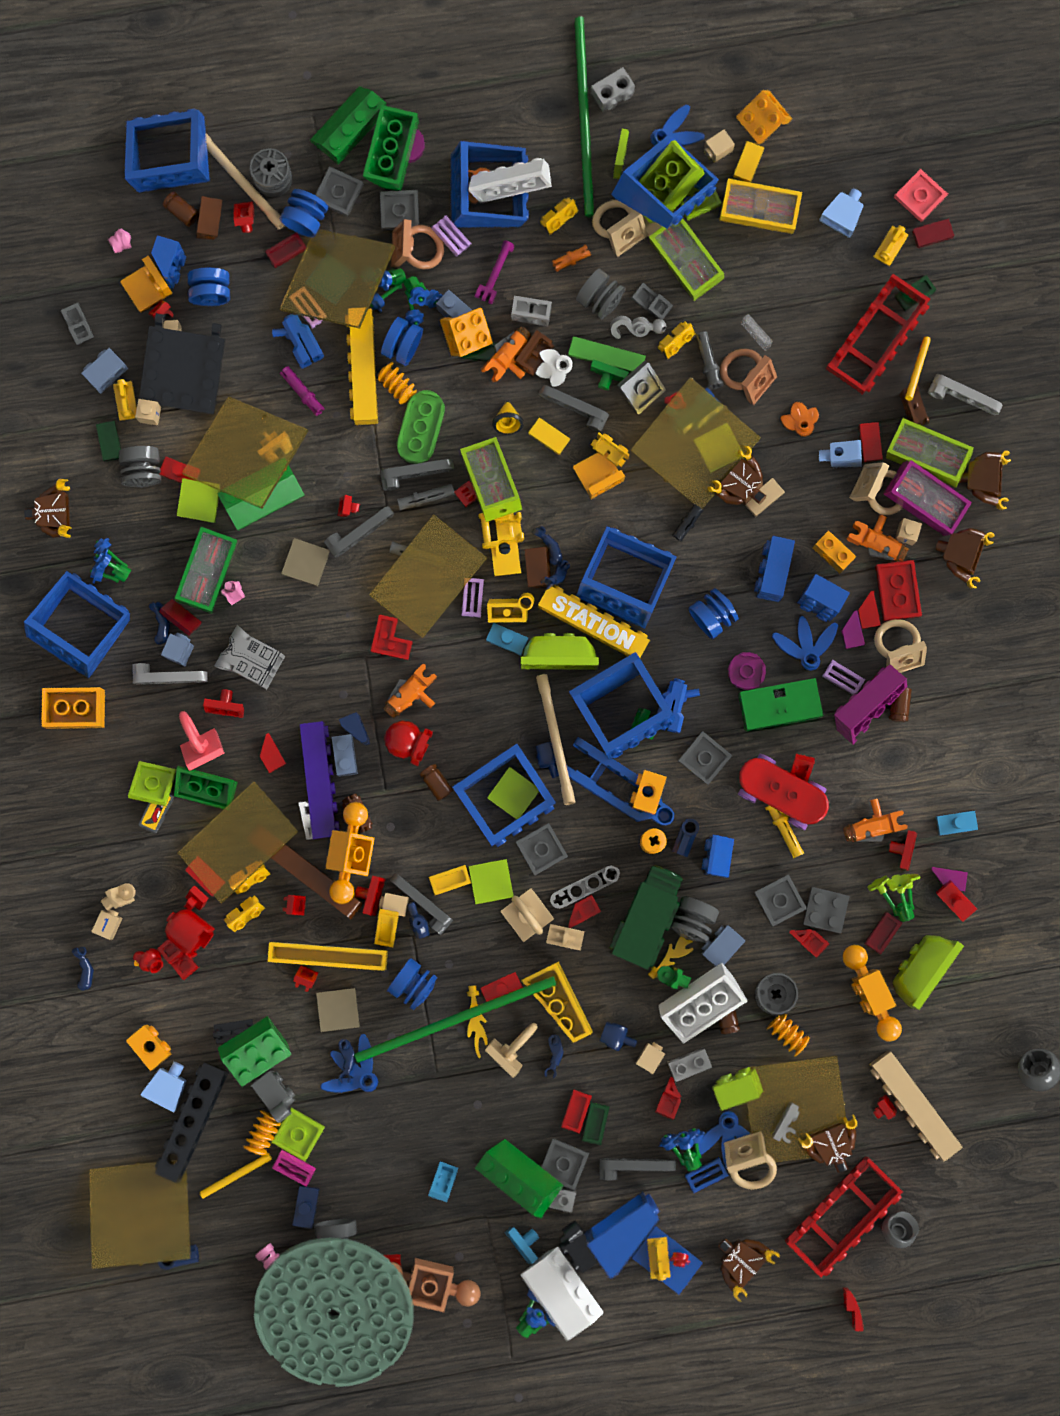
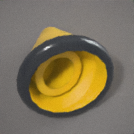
M506 402L493 419L492 426L501 434H515L523 428L524 420L519 416L511 403Z

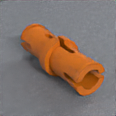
M584 245L573 252L568 251L566 255L553 260L552 264L556 272L569 265L574 266L576 262L591 256L590 251L587 250L588 247Z

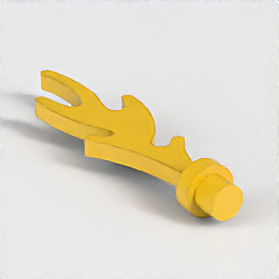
M680 936L675 949H672V944H669L663 961L657 968L653 966L651 968L652 971L648 975L652 979L656 978L660 967L675 964V962L669 961L670 958H680L692 952L693 948L685 949V946L693 941L686 940Z
M476 985L468 986L469 992H467V996H471L470 1008L477 1006L476 996L479 995V991H477ZM482 1014L471 1018L467 1029L468 1037L471 1036L472 1031H475L474 1044L478 1058L481 1057L478 1048L479 1038L482 1037L485 1045H488L485 1030L480 1021L487 1022Z

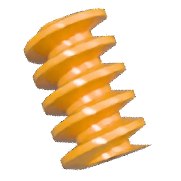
M391 362L378 373V381L383 383L384 388H389L388 392L390 394L394 393L393 397L399 399V404H405L415 395L417 390H412L415 386L414 383L409 386L407 385L409 378L402 380L404 373L398 375L399 368L392 369L394 362Z
M659 829L647 830L640 839L642 850L648 854H656L662 851L666 845V836ZM653 837H655V842L657 844L651 846V841L649 840V838L652 839Z
M784 1013L777 1016L766 1029L773 1028L772 1035L779 1033L777 1040L779 1041L784 1038L783 1046L790 1044L788 1051L796 1050L795 1057L806 1047L810 1037H803V1030L797 1032L798 1025L791 1026L793 1022L791 1019L785 1021L787 1015Z
M260 1110L264 1116L256 1118L260 1122V1124H253L257 1131L249 1132L253 1139L246 1138L250 1145H243V1148L255 1154L266 1155L267 1150L265 1148L271 1146L267 1140H274V1136L271 1133H277L278 1130L275 1126H280L281 1122L278 1123L270 1113Z

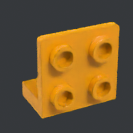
M762 90L737 115V119L758 144H762L781 124H788L792 120V117L773 94L766 90Z
M149 256L142 259L145 266L121 280V284L139 312L145 311L172 294Z
M482 308L474 309L455 318L445 317L440 319L451 356L462 357L493 343Z
M597 452L573 466L590 499L624 482L625 475L622 470L618 471L615 464L607 459L608 452L604 456Z

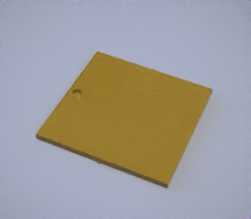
M319 229L314 238L311 237L279 309L284 312L315 318L319 321L324 320L360 329L395 246L393 244Z
M690 377L630 451L664 479V482L671 484L689 501L703 509L716 493L708 491L710 486L715 489V484L712 481L717 480L721 483L739 461L745 458L738 454V450L746 454L747 449L744 445L752 449L761 437L729 411L727 406L722 405Z
M228 396L182 473L189 478L263 509L283 473L287 470L290 461L308 433V430Z
M837 1056L750 1067V1070L756 1069L763 1088L759 1098L747 1102V1118L749 1119L751 1134L762 1132L766 1153L774 1159L775 1163L811 1158L807 1155L798 1138L804 1141L807 1138L806 1133L811 1135L839 1122L845 1124L843 1118L846 1117L844 1107L846 1103L843 1100ZM789 1102H792L799 1107L798 1111L800 1113L796 1121H791L788 1127L793 1128L796 1133H786V1138L791 1141L790 1143L785 1142L782 1138L779 1142L771 1135Z
M178 1160L171 1161V1163L176 1164ZM136 1163L135 1165L89 1169L92 1269L137 1264L143 1266L147 1263L191 1259L187 1169L180 1183H174L155 1174L156 1163Z

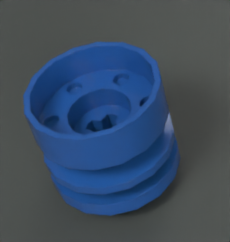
M293 189L291 197L288 199V204L291 207L286 206L279 219L294 232L314 238L320 228V223L317 220L324 219V213L327 212L328 205L312 193L301 189Z
M716 588L710 591L711 596L709 594L704 596L707 605L698 600L688 608L697 625L712 640L723 632L720 623L730 627V620L735 623L739 619L731 602Z
M410 958L387 991L396 998L400 997L403 993L407 994L404 1004H407L411 998L415 1001L410 1008L415 1010L431 993L438 977L433 975L427 981L425 978L430 971L427 970L422 975H419L418 972L421 965Z

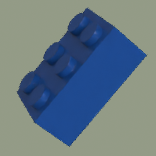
M772 536L764 544L762 555H765V559L760 562L758 570L761 577L756 581L754 592H757V598L779 602L782 599L794 549V540Z
M815 574L806 585L797 603L802 610L816 613V617L822 621H831L840 612L850 592Z

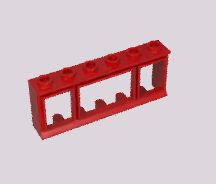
M892 274L889 281L882 288L825 370L840 378L862 395L865 391L870 392L875 385L873 380L876 375L879 377L886 369L884 366L886 361L889 360L891 362L897 354L895 351L898 345L902 347L907 340L906 333L908 330L913 331L919 323L916 320L920 314L924 316L930 306L927 304L930 298L895 274ZM894 287L919 303L907 321L883 305V302ZM880 310L903 327L876 364L852 346L876 312ZM847 353H850L873 369L862 385L837 368Z
M865 1156L786 1238L785 1242L821 1278L823 1275L827 1276L833 1270L832 1266L837 1261L840 1262L846 1257V1251L851 1246L855 1247L860 1242V1237L864 1232H870L874 1227L873 1223L878 1218L881 1219L887 1214V1208L891 1204L895 1205L901 1199L903 1191L870 1158ZM869 1166L891 1187L876 1204L854 1184ZM850 1188L871 1210L836 1244L816 1222ZM811 1227L833 1248L817 1266L795 1245Z

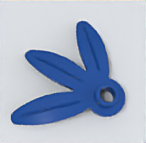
M684 105L670 116L663 129L653 131L650 139L655 146L660 142L657 137L663 140L670 134L679 144L689 145L703 140L705 135L699 132L673 133L683 123L689 113L690 106Z
M800 616L798 621V638L801 648L779 633H773L772 638L781 650L801 660L803 668L812 671L820 665L819 656L832 644L836 636L838 624L832 623L820 635L814 647L811 630L804 616ZM812 660L814 663L809 664L807 661Z
M365 1034L360 1035L359 1052L371 1047ZM331 1051V1057L344 1071V1058L342 1054L337 1051ZM373 1057L360 1062L361 1068L354 1062L353 1069L350 1071V1076L353 1077L350 1083H348V1078H342V1084L339 1079H334L322 1083L320 1088L334 1093L348 1092L359 1087L365 1092L375 1090L378 1085V1078L372 1073ZM371 1079L372 1084L366 1086V1080Z
M731 1111L723 1112L719 1117V1124L707 1131L703 1136V1142L698 1143L699 1152L701 1155L705 1153L722 1136V1158L727 1169L724 1142L734 1140V1136L740 1138L751 1133L738 1125V1117L735 1113ZM731 1118L732 1122L727 1123L725 1122V1119Z

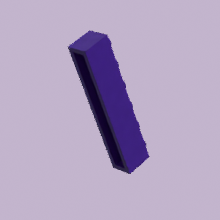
M323 721L300 724L312 838L314 840L331 838L332 830L340 831V824L335 819V813H338L337 802H333V794H336L335 783H331V775H334L333 764H329L328 756H332L331 746L327 745L326 737H329L328 725L325 726Z

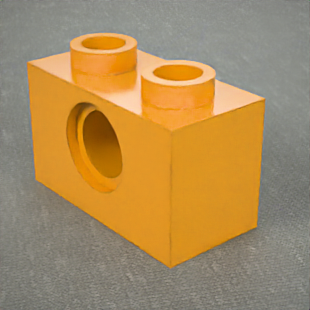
M829 530L813 547L839 574L857 557Z
M644 770L643 774L639 773L636 784L639 787L637 793H632L630 803L633 804L632 808L655 815L667 777ZM644 787L652 789L653 794L651 797H645L642 794Z
M147 1024L135 1032L126 1042L148 1069L152 1071L172 1054L167 1042L161 1041L158 1038V1031L152 1025L149 1027ZM148 1041H152L155 1044L153 1052L148 1051L146 1048Z

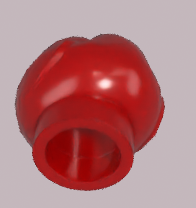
M150 948L145 953L137 951L133 955L134 966H139L145 972L157 973L163 967L161 953L155 948Z

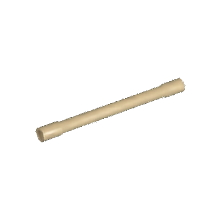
M206 134L207 150L258 205L278 230L284 227V224L279 219L280 214L267 203Z
M547 674L537 676L536 679L561 783L564 805H571L575 803L572 785L570 784L550 694L551 689Z

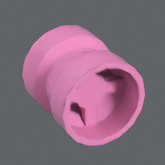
M271 1243L255 1255L259 1261L263 1262V1267L266 1270L280 1256V1254L274 1251Z

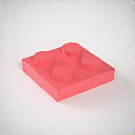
M920 169L898 191L894 198L922 222L947 197L948 193Z

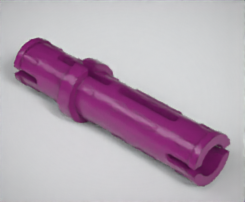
M289 366L282 369L280 375L300 396L301 402L304 405L306 404L315 416L320 415L325 408L315 398V394L307 389Z

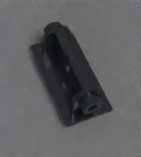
M253 1019L215 1024L213 1037L216 1039V1044L226 1043L251 1027Z

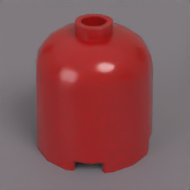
M183 909L177 913L173 912L166 920L168 922L165 928L166 937L189 959L197 956L196 951L200 947L205 948L214 936L212 931L215 928L191 910Z

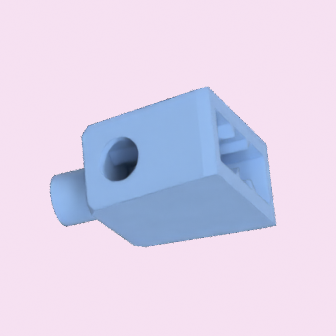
M852 189L849 195L840 192L822 213L819 221L850 238L863 208V204L858 202L862 195L861 192L856 189Z
M861 440L830 443V450H819V462L831 461V467H862Z
M174 1061L169 1071L165 1068L159 1069L143 1090L141 1096L172 1112L177 1111L187 1082L186 1079L180 1077L184 1066Z

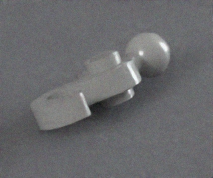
M617 316L610 324L611 334L617 339L621 337L620 331L617 329L619 325L627 326L629 331L637 337L647 335L650 330H653L656 334H661L666 330V323L662 319L649 323L644 317H637L631 321L626 316Z

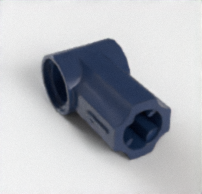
M686 819L683 821L672 852L688 857L696 834L699 831V824L696 820ZM687 822L695 824L694 832H686L685 825Z
M196 1244L166 1249L158 1257V1265L164 1270L199 1262V1252ZM164 1255H170L173 1262L171 1264L166 1263Z

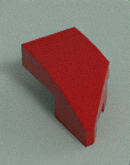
M812 929L791 930L789 932L816 959L830 945Z
M670 1077L655 1112L673 1120L681 1103V1095L676 1088L674 1078Z

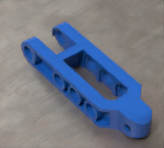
M577 737L573 746L598 762L599 765L590 778L566 765L570 779L636 822L651 819L661 826H667L674 820L673 810L662 802L661 797L656 813L652 815L633 809L629 803L620 800L612 792L597 785L596 782L606 768L637 788L639 787L636 784L638 775L616 760L609 759L605 753ZM650 787L642 789L644 793L650 797L652 796L653 791Z

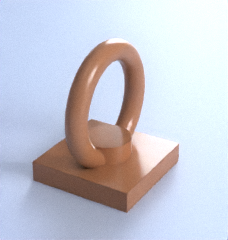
M404 219L393 230L391 267L399 268L406 260L418 269H430L439 264L444 254V244L431 227L425 225L411 227V220ZM426 233L433 238L437 251L432 260L422 262L412 256L411 252L414 245L412 236L414 234Z
M738 349L731 352L724 358L720 366V377L724 384L735 390H744L748 402L753 405L777 378L771 358L766 355L762 358L751 349ZM741 356L752 358L756 362V366L750 370L743 382H735L729 378L727 369L734 359Z

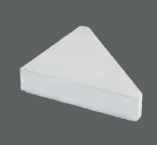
M299 802L306 840L313 839L309 803Z

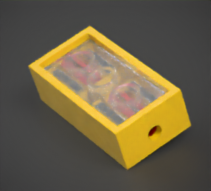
M728 179L719 221L793 234L796 228L802 192Z

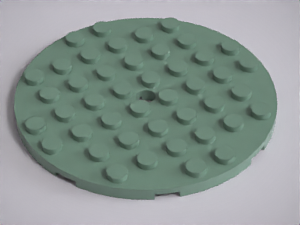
M314 1239L288 1249L267 1268L255 1296V1326L270 1356L273 1355L281 1363L280 1366L289 1373L318 1385L325 1383L335 1384V1387L352 1386L381 1375L382 1371L399 1359L407 1346L412 1331L414 1319L413 1302L410 1290L401 1273L378 1251L359 1242L347 1239ZM332 1308V1309L338 1311V1312H339V1315H337V1316H332V1315H330V1314H329L330 1309Z

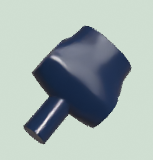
M551 741L536 746V757L539 767H549L552 778L559 777Z
M415 902L408 903L407 906L410 912L409 923L416 939L428 936L429 927L426 919L418 914Z
M606 1022L600 1038V1042L617 1051H620L623 1044L635 1048L637 1040L627 1037V1027Z

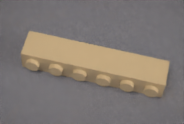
M887 1050L869 1064L872 1067L870 1070L872 1075L877 1080L880 1078L884 1083L882 1086L884 1091L889 1096L892 1094L895 1098L894 1104L900 1112L904 1110L907 1114V1122L912 1128L916 1126L919 1130V1138L924 1144L928 1142L932 1149L929 1151L936 1160L940 1159L945 1162L963 1148L891 1051Z

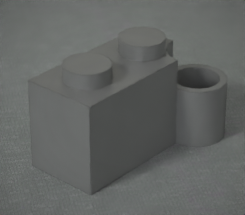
M270 1070L251 1086L270 1110L273 1118L280 1123L292 1114L288 1106L296 1101L293 1098L295 1094L290 1087L286 1088L282 1083L283 1078L278 1071Z

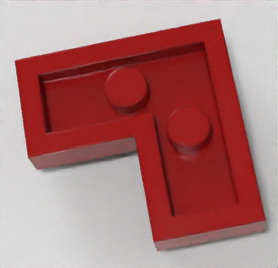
M379 614L371 647L372 653L409 660L413 642L394 637L398 618Z

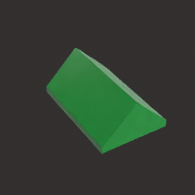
M177 766L174 796L230 811L238 782L193 769L189 771L188 768Z

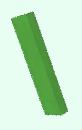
M574 336L568 354L570 357L592 362L594 359L630 373L643 363L646 358L645 355Z

